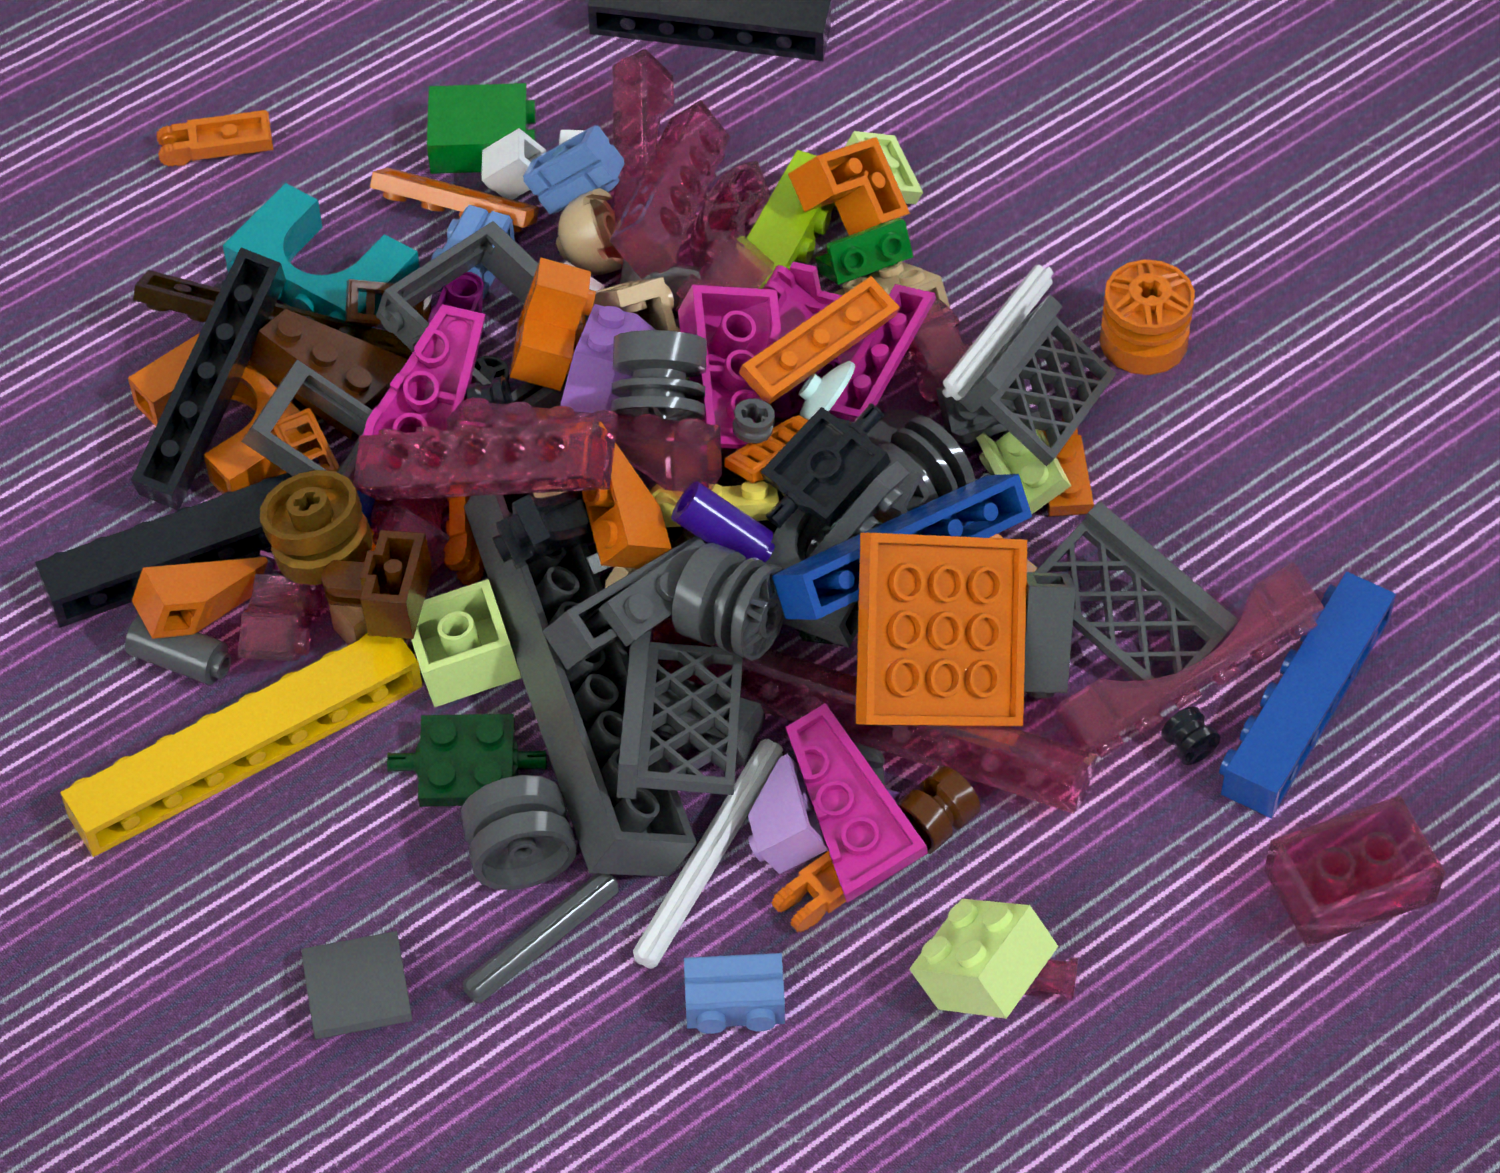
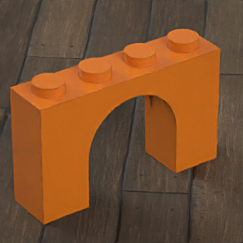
M200 333L128 377L135 406L155 426H157ZM249 362L231 400L250 406L256 413L245 428L203 454L209 480L222 494L234 492L259 483L266 478L287 473L241 442L277 389L267 377L250 366ZM293 401L290 402L280 419L300 411L293 404ZM304 424L285 431L288 439L307 432ZM311 441L293 447L300 453L314 449Z

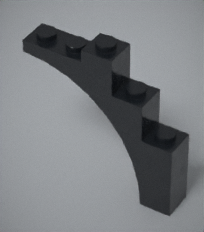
M693 441L633 467L649 491L658 483H668L675 490L687 489L696 481L701 484L712 483L711 477ZM581 488L544 498H533L529 494L512 502L513 515L496 522V529L499 535L492 537V540L503 563L512 560L517 570L563 547L567 551L592 539L593 532Z

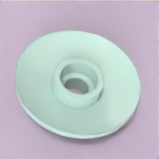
M847 361L829 371L822 378L815 373L812 374L798 394L805 399L799 415L809 420L821 407L829 411L850 381L855 370V364Z

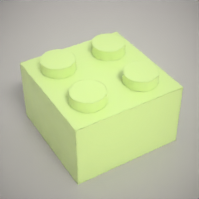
M489 579L424 600L414 639L411 640L434 708L522 678Z
M961 899L949 911L948 918L933 938L923 946L921 954L909 970L938 1010L1007 1019L1059 946L1030 905Z

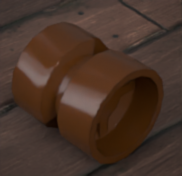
M940 766L919 784V790L913 789L897 802V805L926 844L928 854L933 853L952 837L953 828L956 830L961 829L981 809L979 798L973 787L960 773L948 766Z

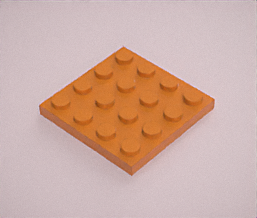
M860 533L856 724L1023 726L1028 540Z

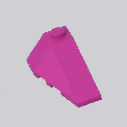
M692 285L678 310L680 332L698 335L707 340L706 373L689 378L690 381L705 386V397L696 400L705 404V416L700 421L706 447L740 449L748 443L737 438L733 432L734 410L737 404L743 400L762 399L742 378L739 371L742 364L779 340L781 321L777 290Z
M444 304L441 305L416 343L413 353L400 373H397L390 383L387 393L368 417L356 460L357 465L404 485L446 494L451 465H453L468 399L467 385L471 384L485 314Z

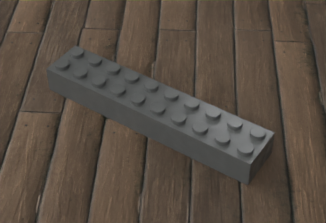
M487 472L465 504L464 509L589 873L670 877L697 844L678 791L637 788L636 799L617 798L618 765L629 657L624 643L619 639L567 670L542 632L564 612L603 590L598 573L593 574L586 557L591 554L588 545L584 542L567 551L563 547L517 570L512 560L503 563L492 540V537L499 535L496 529V522L513 515L512 502L529 494L535 498L533 490L540 480L524 476ZM664 757L648 766V771L670 772Z

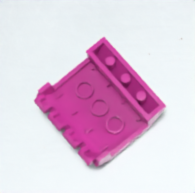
M794 261L790 266V270L781 265L776 266L763 289L777 290L781 321L779 339L842 296L821 291L816 266ZM897 284L894 285L889 296L900 307L897 315L835 358L840 364L847 361L853 362L855 370L844 391L828 412L837 418L854 422L870 403L876 407L935 302V293ZM776 422L775 427L781 424L782 422Z

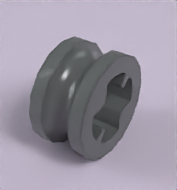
M760 399L741 401L734 410L732 427L736 437L747 443L766 441L773 432L774 409L770 404Z

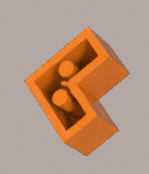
M877 137L818 155L788 173L804 212L835 203L848 235L896 218H903L910 214Z
M540 257L517 323L510 378L561 391L566 375L569 374L575 351L574 348H576L583 332L584 324L579 321L582 315H590L594 304L596 291L589 289L591 271Z

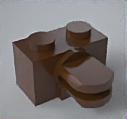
M380 530L375 551L368 550L364 562L331 561L325 566L321 577L328 603L337 606L362 607L368 636L414 639L432 573L426 534Z

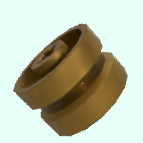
M314 470L299 473L288 478L267 494L260 507V523L271 544V551L277 566L284 577L298 584H322V571L331 561L364 562L367 551L372 549V532L367 518L362 512V504L356 488L348 477L335 471Z

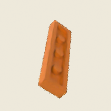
M388 167L373 171L370 188L383 191V197L386 199L406 202L407 198L421 201V207L427 210L443 212L445 208L460 211L459 217H461L465 208L468 205L486 209L488 213L494 211L509 215L513 219L514 232H520L522 228L537 223L540 208L535 205Z
M870 276L742 364L739 374L763 401L771 404L894 318L900 307L877 281Z

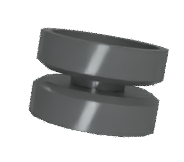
M530 775L502 778L483 786L465 801L461 807L460 821L465 840L470 845L469 856L473 872L481 884L493 889L502 890L534 887L558 876L576 858L577 846L572 828L566 820L567 809L562 791L555 782L542 776Z

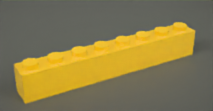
M366 633L360 640L338 651H331L325 654L319 661L297 672L287 673L279 681L258 692L244 695L238 702L216 713L203 716L197 723L175 734L160 738L152 746L132 756L120 758L112 766L95 775L77 780L69 788L60 792L67 815L92 857H95L422 688L418 660L402 638L368 636V633Z

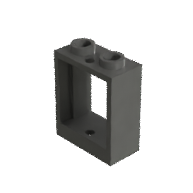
M296 360L241 442L292 476L314 470L327 471L271 433L297 393L359 435V438L337 470V473L348 477L354 485L362 473L361 470L356 468V460L366 421L373 410L299 360Z

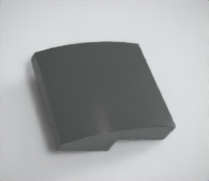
M397 931L301 949L315 1040L413 1021Z

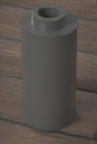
M138 615L132 622L126 636L125 650L128 655L207 685H212L218 679H223L231 666L232 657L228 653L227 643L199 632L194 635L152 639L141 617Z

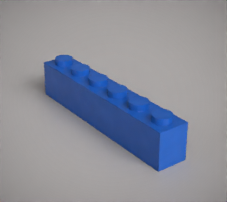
M1019 474L986 475L863 533L989 538L1031 518L1032 514ZM860 534L771 575L786 619L817 620L859 600Z
M1347 571L1337 587L1332 584L1329 585L1320 603L1319 609L1322 612L1318 619L1311 616L1304 626L1300 636V641L1303 643L1299 650L1290 649L1280 669V674H1283L1279 683L1277 684L1272 681L1269 683L1260 702V706L1263 707L1258 717L1251 714L1244 724L1239 738L1243 741L1237 751L1230 748L1226 753L1219 769V774L1224 776L1221 795L1272 819L1388 624L1396 593Z

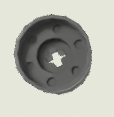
M665 330L630 331L614 336L613 370L632 376V378L612 383V394L620 398L611 401V416L619 420L655 427L676 426L703 420L705 404L696 400L705 397V386L686 380V378L706 373L707 340L690 333Z
M918 415L904 425V428L897 430L891 435L890 443L883 442L878 445V447L888 453L891 463L898 461L903 467L921 472L930 494L926 503L975 481L972 466L964 451L941 425L929 417Z
M715 543L702 545L691 556L684 567L676 586L672 604V622L675 631L682 636L707 645L717 643L718 647L728 653H735L750 661L760 658L770 649L785 620V615L771 576L784 569L772 563L766 564L761 559L755 557L746 560L745 556L740 552Z

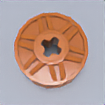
M1143 259L1133 261L1116 269L1107 280L1105 287L1099 341L1105 357L1120 369L1133 374L1143 375L1166 372L1179 364L1187 352L1194 308L1195 290L1189 277L1179 268L1157 260Z

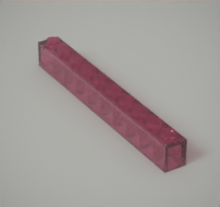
M670 616L651 629L650 642L718 647L717 643L707 645L682 636L675 631L672 617ZM769 649L760 658L752 661L743 658L740 697L761 704L765 713L795 722L826 703L854 742L936 769L940 766H948L956 770L964 778L1073 814L1086 798L1097 754L1010 726L856 724V676ZM658 659V664L670 674L684 667L679 661ZM711 664L706 669L719 678L732 670L733 665ZM695 675L686 679L704 686L706 685Z

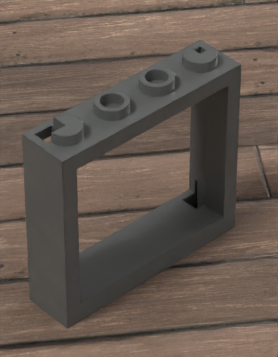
M492 221L384 290L376 317L381 321L386 330L394 333L413 353L416 343L429 325L413 306L480 263L522 303H525L538 263L502 228ZM474 367L471 383L490 384L491 382ZM527 382L513 391L511 395L514 407L543 388V386Z

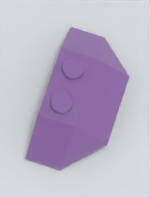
M594 304L573 354L557 420L589 427L595 421L602 422L605 428L612 425V420L617 418L611 416V401L620 398L612 394V383L632 378V376L613 370L614 336L630 331L656 329L637 314L623 311L614 306Z

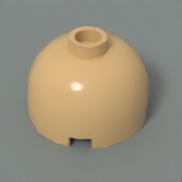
M601 188L582 194L569 202L560 216L558 224L559 236L556 239L560 255L565 260H569L575 267L591 271L592 275H603L622 269L624 257L634 252L631 229L621 208L616 210L611 208L607 200L613 197Z

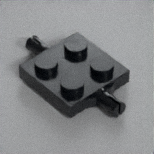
M870 403L854 422H850L849 420L835 417L821 407L761 471L764 480L783 495V498L775 507L766 514L767 519L780 529L798 509L812 514L828 527H831L866 490L872 481L891 463L888 453L871 442L867 436L870 430L884 418L882 411Z

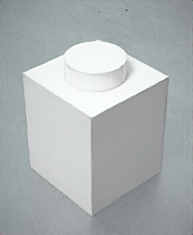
M518 128L482 150V181L490 190L496 191L504 198L513 200L530 190L524 182L523 175L531 161L546 153V149Z

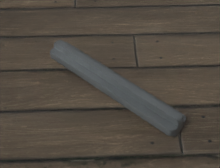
M595 874L465 978L462 984L468 997L475 1003H482L615 896L619 891L616 879L611 874Z

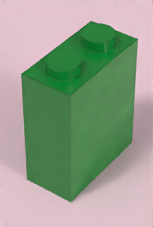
M526 83L429 86L427 151L430 174L481 172L482 150L518 128L536 141L535 129H529V124H536L535 100L527 99Z

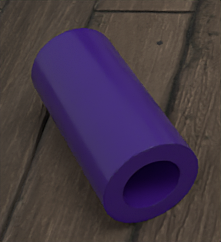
M698 481L692 483L685 490L672 512L671 519L698 538H701L707 544L715 543L738 551L745 556L746 560L755 557L766 563L774 551L775 544L771 542L773 532Z

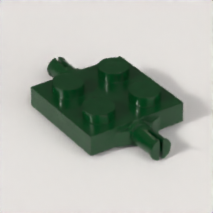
M514 714L421 715L420 741L415 753H387L388 772H416L419 781L418 801L420 807L463 806L468 797L483 786L502 778L518 776L519 769H547L546 750H518V745L515 741Z

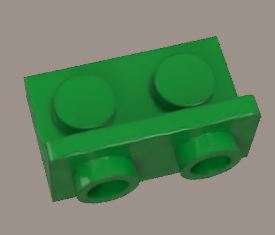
M896 218L828 243V253L815 259L819 273L840 285L914 256L906 222L901 218Z

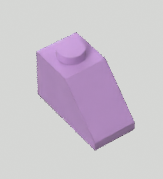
M786 754L778 759L748 814L753 833L748 837V841L755 857L760 862L767 861L779 874L828 851L799 766Z

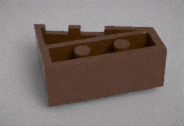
M284 309L259 330L249 365L279 386L296 360H299L368 408L374 410L390 388V383L396 374L400 373L408 359ZM297 393L295 394L294 398L307 408L310 407L312 412L351 440L356 435L355 432Z

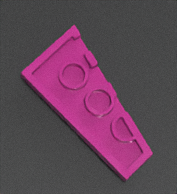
M826 703L786 726L792 749L847 903L928 854L927 846Z

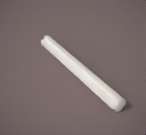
M1038 264L1027 274L943 380L945 388L942 390V393L946 398L952 396L956 401H959L968 393L1053 283L1051 276L1054 273L1050 267L1044 269Z
M764 739L758 744L734 784V795H727L633 949L634 960L638 964L652 969L660 962L748 816L775 764L783 756V748L779 743L773 742L770 739Z

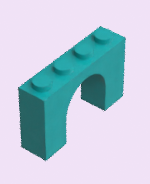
M287 183L223 244L228 273L241 247L280 262L286 283L278 300L291 307L345 320L346 288L348 279L395 284L420 268L418 251L384 234L359 261L346 270L328 275H315L297 269L291 264V261L323 226L318 199ZM358 292V313L366 314V293ZM375 294L374 315H377L382 295Z

